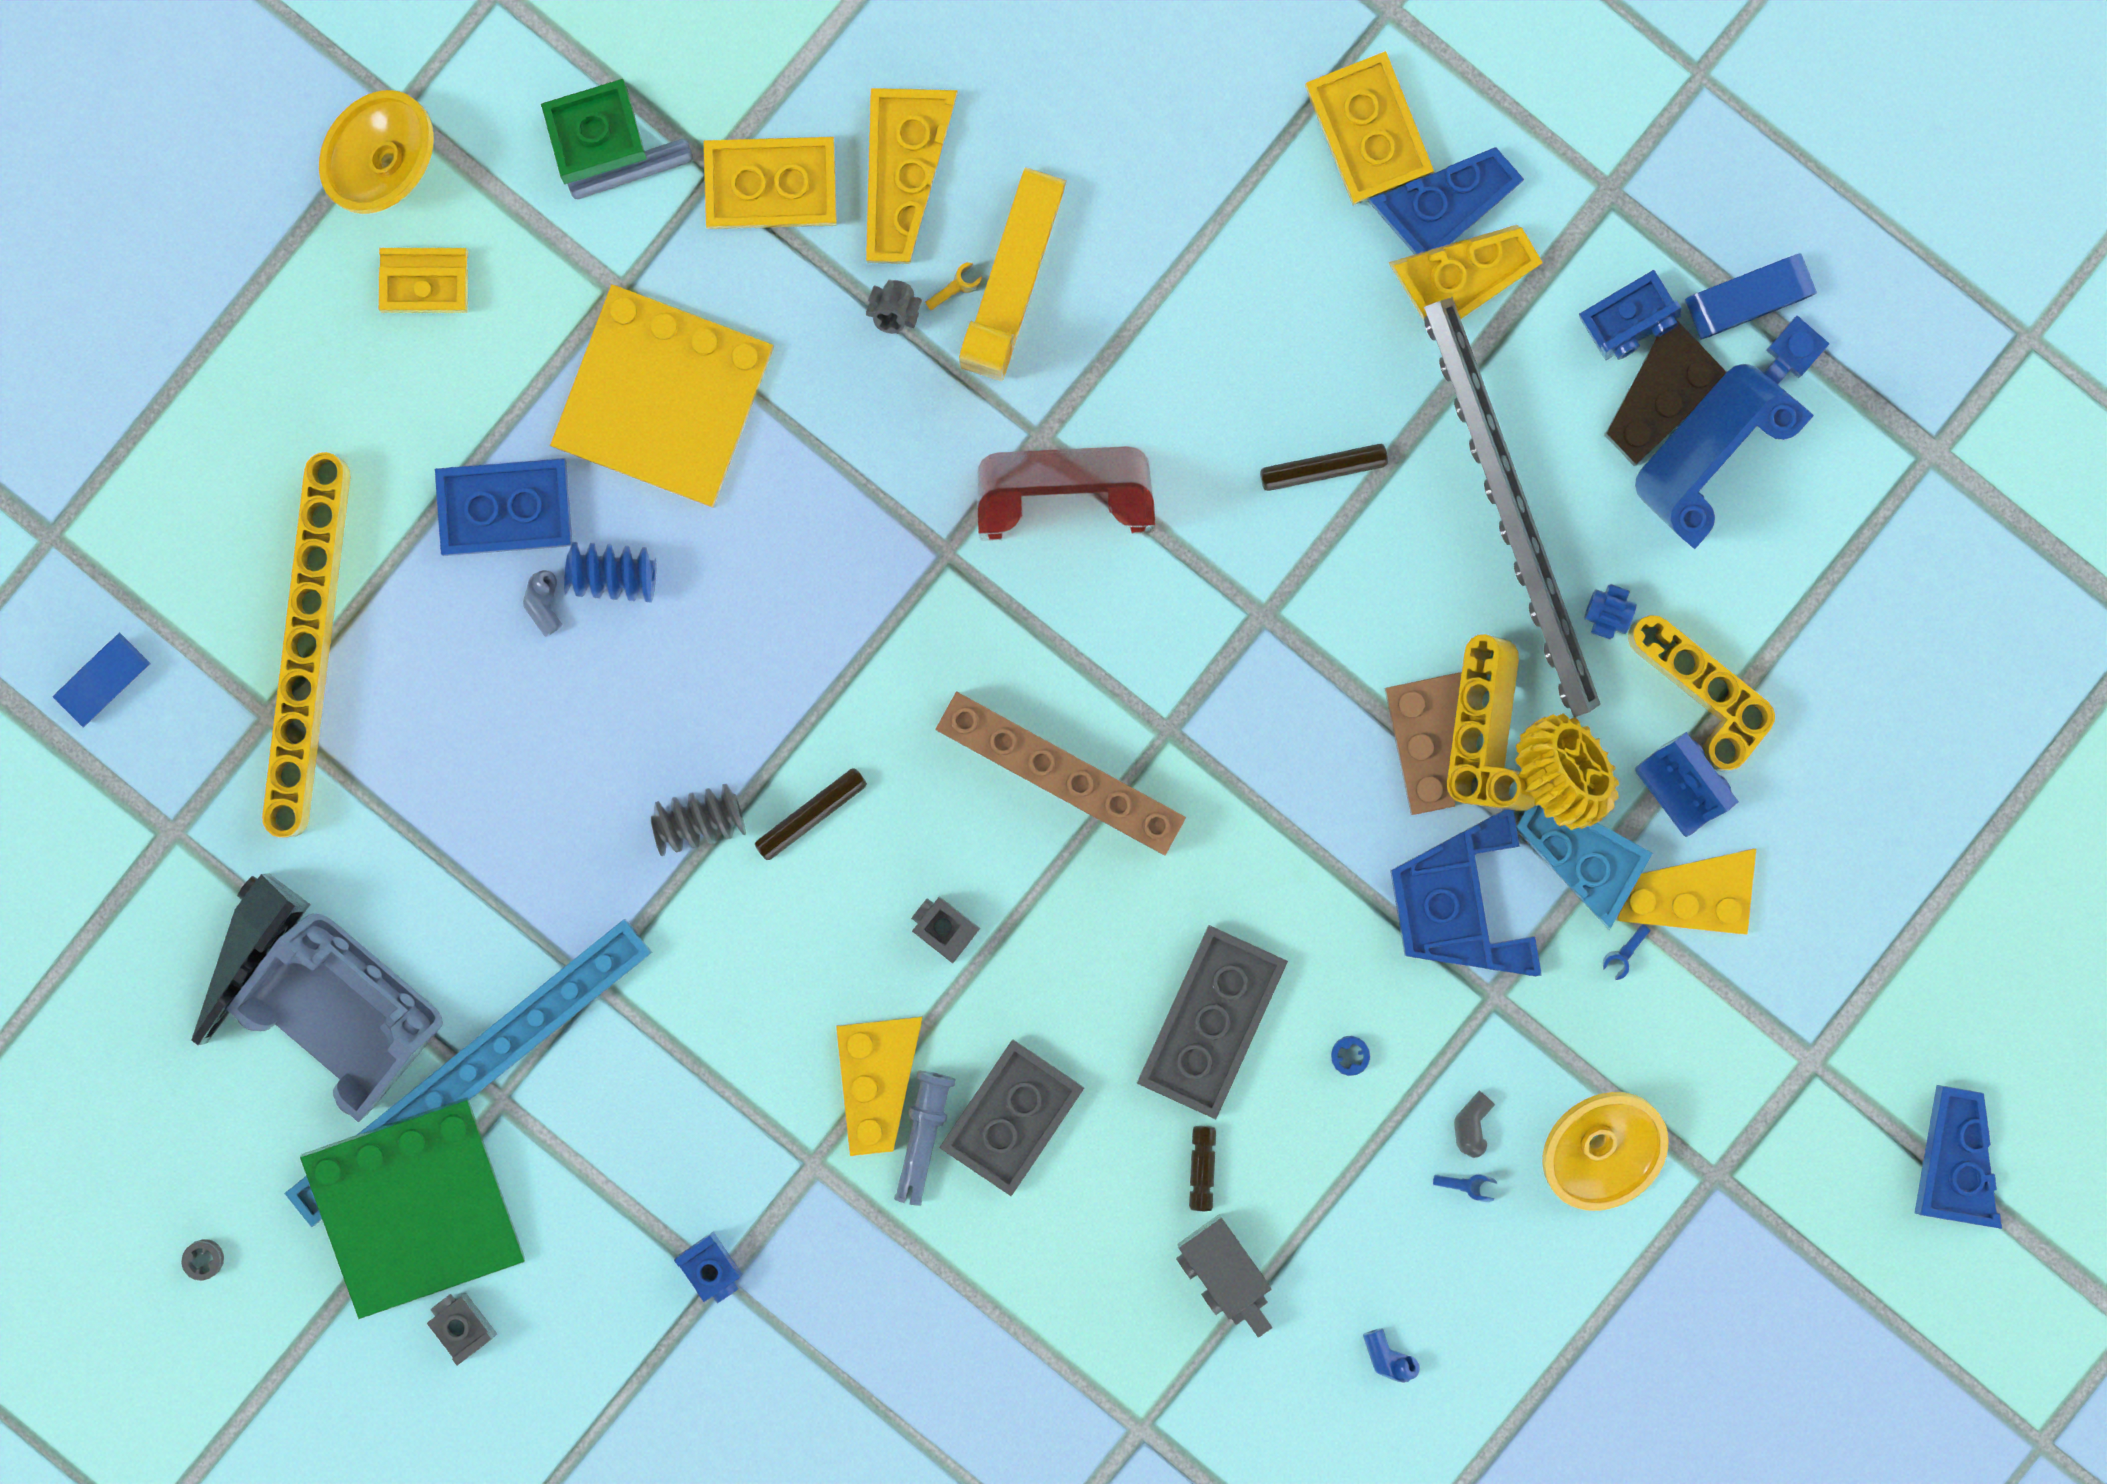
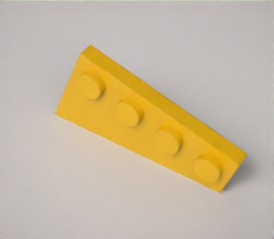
M871 88L867 263H911L957 98V90Z

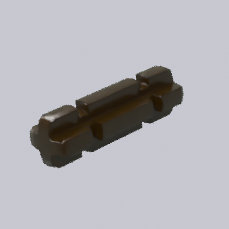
M1195 1126L1192 1133V1144L1195 1145V1150H1192L1190 1176V1186H1193V1191H1190L1189 1207L1193 1211L1207 1212L1213 1208V1192H1210V1188L1214 1187L1215 1151H1212V1146H1216V1129L1212 1126Z

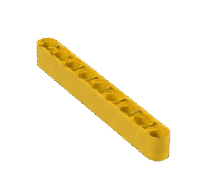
M321 452L311 456L306 463L303 476L262 814L265 829L271 835L279 838L296 837L302 834L307 828L310 817L351 479L347 463L328 452ZM327 462L335 463L338 473L336 479L330 484L322 485L318 479L319 468ZM328 505L332 511L331 522L323 528H317L313 522V513L318 507ZM322 548L327 554L326 565L318 571H312L308 566V556L312 550ZM317 591L322 599L321 607L314 614H307L302 606L303 598L307 593ZM311 634L316 640L317 647L311 656L303 658L297 650V643L303 635ZM306 677L311 684V692L306 699L298 701L292 694V685L296 679ZM294 720H300L306 727L305 738L297 744H293L287 737L288 725ZM289 763H295L301 772L299 782L293 787L285 785L281 776L283 768ZM284 806H289L294 811L296 818L294 825L288 830L281 829L276 822L277 812Z

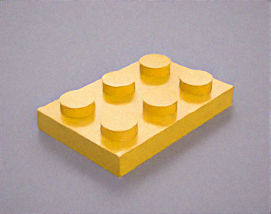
M1386 51L1305 83L1306 91L1352 206L1434 173Z
M834 137L704 140L707 229L837 226Z

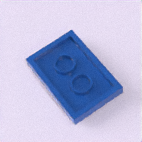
M566 459L435 469L440 550L442 556L569 547L572 545Z

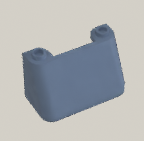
M315 913L306 916L276 941L226 1009L237 1018L244 1028L251 1031H266L274 1025L278 1026L340 1080L333 1089V1097L339 1109L353 1117L357 1122H360L369 1114L432 1040L443 1024L440 1013L432 1004L337 923L324 915Z

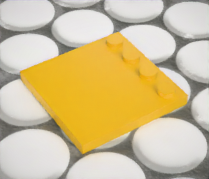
M611 284L550 446L713 508L773 352L774 345Z

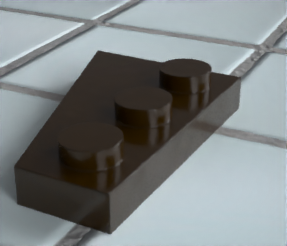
M1677 319L1678 325L1655 339L1631 387L1628 389L1604 434L1633 466L1638 464L1678 426L1726 374L1725 369Z

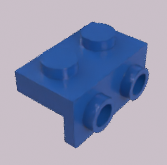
M1652 270L1579 313V318L1605 361L1613 356L1620 360L1639 349L1640 344L1638 341L1653 333L1657 338L1678 325L1676 319L1681 317L1682 308L1678 301L1674 302L1656 271Z
M1687 732L1662 745L1635 767L1637 775L1685 837L1692 835L1708 821L1726 813L1739 802L1731 792L1729 783L1725 778L1718 775L1706 759L1702 747L1692 740Z

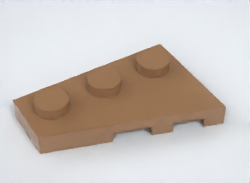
M1462 672L1384 688L1411 815L1455 807V800L1450 796L1447 789V778Z

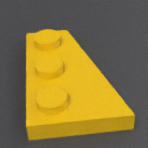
M1516 224L1388 263L1424 321L1425 316H1427L1425 306L1453 297L1460 319H1462L1543 262L1523 228Z
M1756 848L1641 873L1616 921L1748 935Z

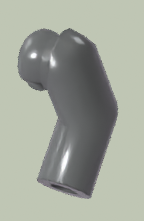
M1480 1090L1457 1114L1454 1120L1456 1145L1462 1153L1472 1158L1482 1156L1487 1149V1141L1483 1139L1480 1121L1495 1106Z

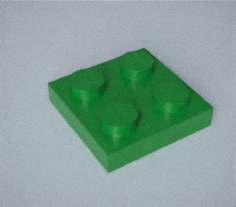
M623 78L541 103L559 174L564 185L647 160L628 89Z

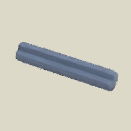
M682 138L646 150L647 160L568 183L571 196L578 200L689 163L693 160L689 143L686 139Z

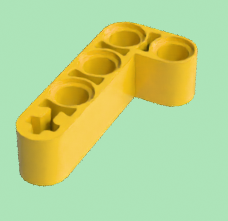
M1650 615L1634 622L1628 631L1630 647L1721 720L1703 745L1706 759L1718 771H1728L1740 767L1771 730L1775 722V712L1771 704L1666 619ZM1655 626L1658 630L1655 634L1657 640L1664 645L1674 640L1676 644L1669 648L1661 659L1658 655L1665 649L1657 643L1645 645L1642 641L1646 635L1641 631L1642 628L1648 629ZM1679 651H1686L1693 657L1694 668L1688 675H1683L1675 669L1674 658ZM1714 678H1719L1727 684L1728 695L1722 702H1716L1709 696L1708 685ZM1748 705L1757 707L1762 715L1760 726L1754 730L1746 727L1742 720V713ZM1721 739L1729 740L1735 748V755L1727 764L1719 761L1715 755V746Z
M1486 634L1471 638L1465 648L1447 789L1450 796L1455 801L1461 803L1527 811L1535 806V799L1530 792L1525 791L1527 789L1526 782L1518 775L1521 771L1505 768L1519 652L1511 641ZM1487 675H1491V680L1486 679ZM1488 690L1490 699L1488 704L1484 708L1482 704V699L1484 694ZM1482 733L1484 737V743L1482 748L1478 751L1477 739ZM1477 777L1478 787L1474 794H1472L1471 783ZM1515 781L1517 784V791L1515 796L1511 799L1509 789L1511 784Z

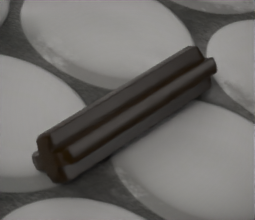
M1376 444L1264 467L1260 471V477L1264 490L1271 491L1383 468L1388 464V456L1384 444Z
M850 769L755 842L756 849L765 860H771L862 791L867 785L866 780L857 769Z

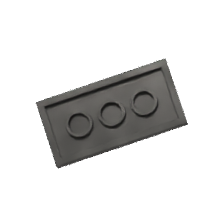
M1208 925L1136 1083L1216 1120L1288 961Z

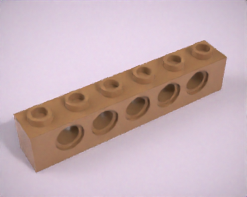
M957 691L935 729L1166 856L1186 819L1185 816Z

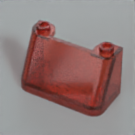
M1129 446L998 452L990 454L981 461L977 472V512L980 541L1002 540L1003 533L1010 531L1018 524L1020 518H1023L1022 496L1108 492L1109 513H1112L1119 523L1124 526H1130L1131 534L1153 533L1155 528V508L1149 460L1144 452Z

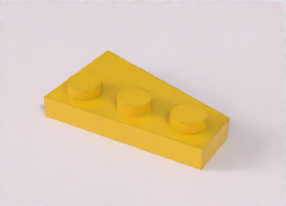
M923 1016L836 1026L850 1156L894 1151Z

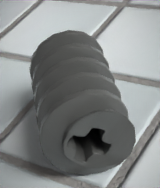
M727 783L722 784L721 798H716L712 790L707 788L705 789L704 802L700 803L693 792L688 794L686 807L681 805L677 797H672L670 811L666 812L662 804L657 801L654 805V814L651 816L652 830L660 856H665L667 842L676 853L681 852L684 838L692 848L699 847L700 834H703L709 844L716 843L717 829L720 830L726 840L733 838L734 825L738 827L743 835H746L737 796L731 791Z

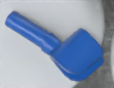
M1642 924L1619 951H1612L1605 955L1603 970L1611 960L1620 959L1624 963V967L1617 973L1615 980L1623 979L1629 972L1628 960L1651 930Z
M1481 1174L1474 1175L1470 1179L1434 1175L1433 1185L1458 1189L1467 1192L1474 1200L1490 1203L1494 1201V1198L1481 1196L1480 1186L1486 1181L1496 1184L1497 1181L1494 1178Z

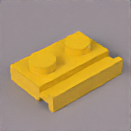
M379 248L378 310L381 313H468V250L466 248Z

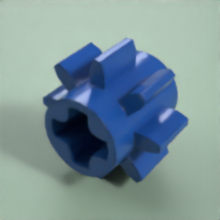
M1613 584L1608 585L1605 592L1597 589L1594 590L1584 616V620L1594 623L1591 633L1607 639H1613L1615 631L1622 634L1627 633L1637 604L1627 601L1630 593L1629 590Z

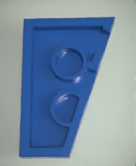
M1494 147L1429 176L1411 181L1400 188L1370 198L1368 202L1415 255L1453 243L1520 185L1524 178L1497 147Z

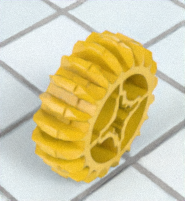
M1564 713L1558 716L1552 714L1539 719L1520 735L1521 741L1516 744V750L1519 755L1515 758L1516 763L1522 769L1518 775L1525 780L1527 785L1525 791L1530 792L1534 797V805H1540L1544 809L1546 818L1554 817L1555 823L1559 827L1566 825L1570 830L1578 827L1583 829L1598 823L1615 808L1614 802L1619 798L1618 792L1615 789L1619 782L1613 776V771L1616 768L1610 764L1607 758L1609 752L1604 751L1600 746V738L1595 739L1591 735L1588 726L1581 727L1576 717L1569 719Z

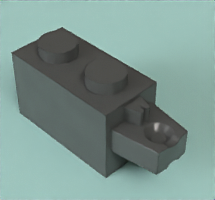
M1220 1214L1177 1244L1182 1254L1176 1260L1190 1280L1198 1275L1207 1290L1201 1293V1295L1215 1315L1223 1311L1229 1320L1232 1319L1236 1325L1246 1320L1258 1338L1272 1329L1271 1324L1260 1310L1261 1307L1268 1303L1264 1295L1272 1289Z

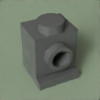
M940 896L934 903L927 898L911 918L917 923L912 932L951 963L955 962L981 929ZM941 918L949 920L952 925L951 932L947 935L938 934L935 930L937 920Z
M467 1293L457 1300L452 1294H449L430 1309L435 1317L427 1322V1325L452 1356L456 1366L497 1335L496 1331ZM452 1320H460L464 1324L463 1334H453L450 1330V1322Z

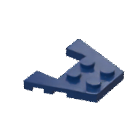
M1504 809L1390 870L1405 956L1535 977L1542 976L1534 936L1490 944L1477 871L1476 854L1520 847L1514 810Z

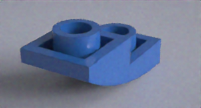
M119 632L52 697L84 728L151 663Z

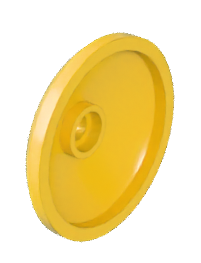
M394 90L376 91L350 104L331 125L320 151V180L330 199L347 211L370 214L390 208L405 198L421 180L432 155L434 132L427 111L411 96Z
M1607 1092L1589 1097L1565 1112L1553 1126L1546 1139L1542 1155V1165L1547 1183L1563 1202L1578 1209L1601 1211L1621 1206L1644 1192L1660 1173L1668 1152L1669 1139L1667 1127L1658 1111L1648 1101L1637 1095L1625 1092Z

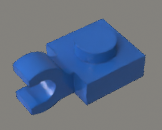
M1797 315L1766 349L1775 360L1763 373L1777 384L1783 380L1789 371L1797 378H1800L1830 343Z

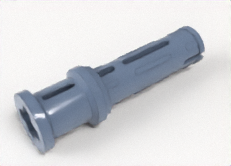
M919 1070L916 1076L920 1080L914 1106L909 1107L908 1114H910L909 1118L913 1120V1125L897 1193L894 1196V1200L905 1203L909 1186H912L913 1190L909 1204L916 1206L922 1205V1196L938 1126H943L944 1122L947 1121L948 1115L944 1113L949 1088L955 1086L956 1081L955 1078L943 1074Z

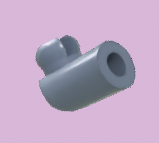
M542 570L530 577L523 606L542 634L548 637L562 627L563 624L550 608L557 586V579L552 572Z

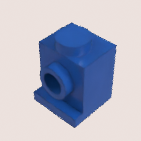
M714 1231L674 1259L703 1302L713 1297L716 1303H719L739 1289L735 1281L742 1276V1273ZM707 1264L715 1266L718 1271L717 1277L713 1280L704 1278L702 1275L703 1266Z

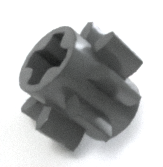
M888 280L883 289L875 285L873 286L868 299L869 305L866 316L873 317V322L879 330L890 334H900L905 325L910 328L915 327L922 299L914 297V291L909 284L898 280Z

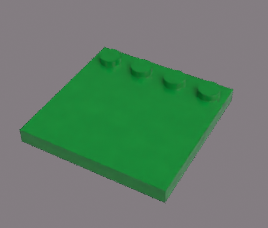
M468 1097L303 1153L300 1156L358 1320L525 1262L524 1253Z

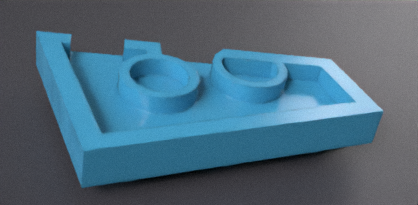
M1540 805L1525 811L1516 827L1522 837L1608 930L1611 929L1653 854L1599 823L1583 829L1578 827L1574 830H1570L1566 825L1559 827L1555 823L1554 817H1545L1544 809Z

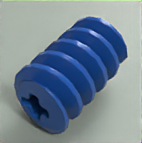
M572 542L565 564V596L571 584L577 597H583L590 585L593 598L600 599L607 587L610 599L618 600L624 588L629 601H635L640 590H642L645 602L652 603L656 584V558L655 560H650L647 547H642L637 559H633L629 546L624 547L620 558L615 557L613 547L610 544H607L603 555L598 556L595 543H590L585 555H581L578 543Z

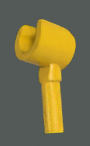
M966 262L958 268L954 280L947 287L925 301L930 310H933L960 291L970 293L979 286L982 276L973 283H966L961 278V274L969 270L973 263Z

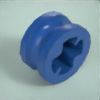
M1343 1037L1332 1048V1063L1341 1074L1347 1076L1358 1075L1369 1065V1048L1358 1037ZM1352 1044H1355L1362 1049L1358 1051V1055L1363 1054L1362 1062L1360 1064L1352 1063L1349 1068L1344 1067L1340 1064L1343 1057H1338L1341 1047L1349 1049Z

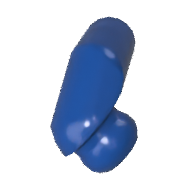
M1383 1328L1363 1334L1376 1373L1401 1383L1409 1382L1418 1376L1420 1371L1418 1361L1412 1356L1391 1350Z

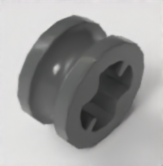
M208 1239L195 1241L185 1249L182 1255L181 1264L183 1271L194 1280L204 1281L212 1278L221 1270L224 1264V1254L221 1247L216 1242ZM196 1249H202V1254H205L207 1251L211 1253L213 1260L208 1263L209 1271H203V1266L196 1269L192 1261L197 1257Z

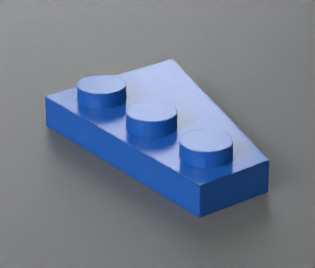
M1936 1085L1915 1214L2002 1229L2000 1213H1997L1994 1191L1997 1190L1995 1174L1991 1173L1988 1147L1991 1143L1984 1093Z

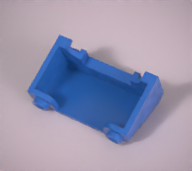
M1749 364L1736 365L1726 372L1642 467L1635 482L1637 494L1678 536L1693 549H1696L1710 533L1715 522L1713 508L1704 499V495L1699 492L1757 426L1774 439L1785 440L1798 434L1814 415L1760 369Z

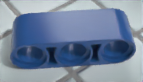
M1798 253L1686 298L1685 302L1699 337L1702 340L1817 294L1803 256L1801 253Z

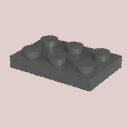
M1012 1039L939 1148L1012 1197L1084 1090V1087Z

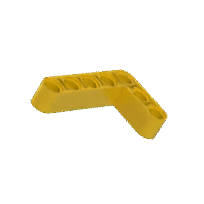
M1027 167L1024 168L975 322L970 321L959 355L961 369L1001 382L1003 381L1067 180Z

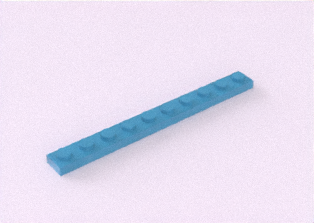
M623 919L358 1134L466 1097L471 1100L653 952L629 922ZM305 1176L284 1194L307 1223L313 1227L322 1220L307 1176Z

